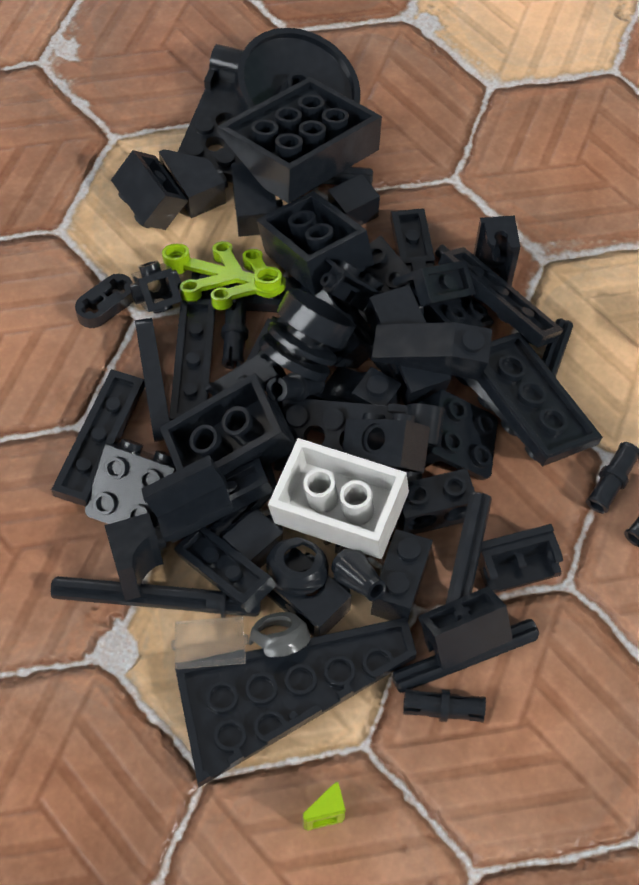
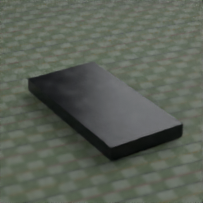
M517 332L491 341L489 363L477 382L542 467L600 443L603 438L522 334Z

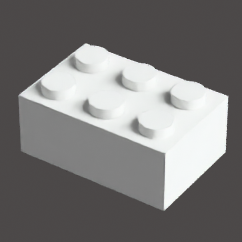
M298 438L271 496L268 507L275 524L346 548L360 550L364 554L382 559L409 493L407 472Z

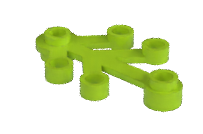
M226 241L217 242L212 247L213 259L218 263H222L223 266L190 258L189 248L184 244H170L162 250L163 263L171 267L172 270L176 269L178 274L189 270L210 276L198 280H185L180 284L181 298L187 302L197 301L201 298L202 291L214 289L211 292L212 307L217 310H226L232 306L233 299L253 294L264 298H273L282 293L286 288V280L281 271L275 267H267L263 261V253L258 249L246 250L242 255L244 268L254 273L241 269L233 254L232 244ZM234 283H240V284H242V285L234 286V287H231V288H224V287H222V286H226V285H230V284H234Z

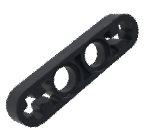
M153 319L135 320L154 442L165 441L159 427L170 421Z

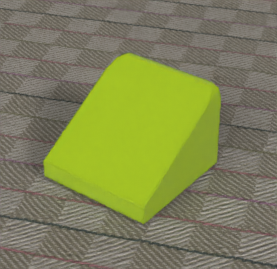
M338 781L303 813L304 830L309 831L342 823L345 820L346 810Z

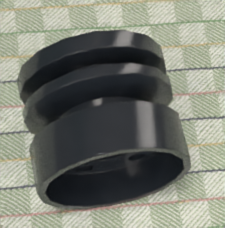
M289 288L277 308L278 315L286 323L270 322L267 326L270 334L266 333L261 337L258 343L259 347L267 356L285 369L304 378L324 382L330 374L328 366H333L338 360L336 355L327 346L339 349L344 348L356 325L346 314L326 301L300 289Z

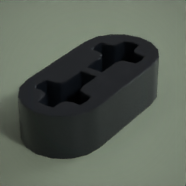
M113 274L83 294L75 304L80 324L87 328H98L127 308L134 301L129 287L130 284H133L130 277L124 274ZM114 289H117V290H119V291L125 290V292L122 293V294H121L120 292H118V291L113 293V290H114ZM88 308H91L92 310L98 309V312H96V313H93V312H91V311L86 312V309H88Z

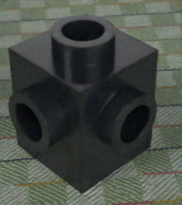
M158 260L150 261L140 265V271L131 274L134 283L130 284L129 287L136 305L141 303L142 307L148 312H165L172 309L173 304L182 301L179 293L181 280L176 269L172 270L165 263L159 264ZM158 280V287L155 290H149L147 284Z

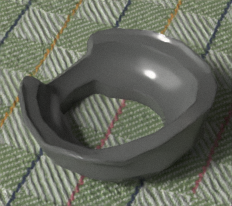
M279 612L264 616L256 622L251 629L248 644L252 645L255 642L264 649V654L267 657L274 658L297 653L307 646L311 637L307 624L297 615L290 612ZM274 625L288 627V629L279 633L269 635L260 633L265 628Z

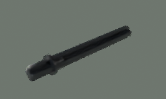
M59 576L52 580L50 590L51 597L60 600L221 614V618H226L227 614L256 617L261 610L260 601L248 613L221 590L141 584V597L125 601L120 582Z

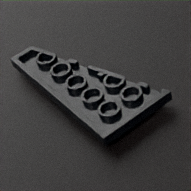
M407 617L312 637L307 646L297 653L288 656L267 657L262 648L175 667L198 788L416 659L417 652Z

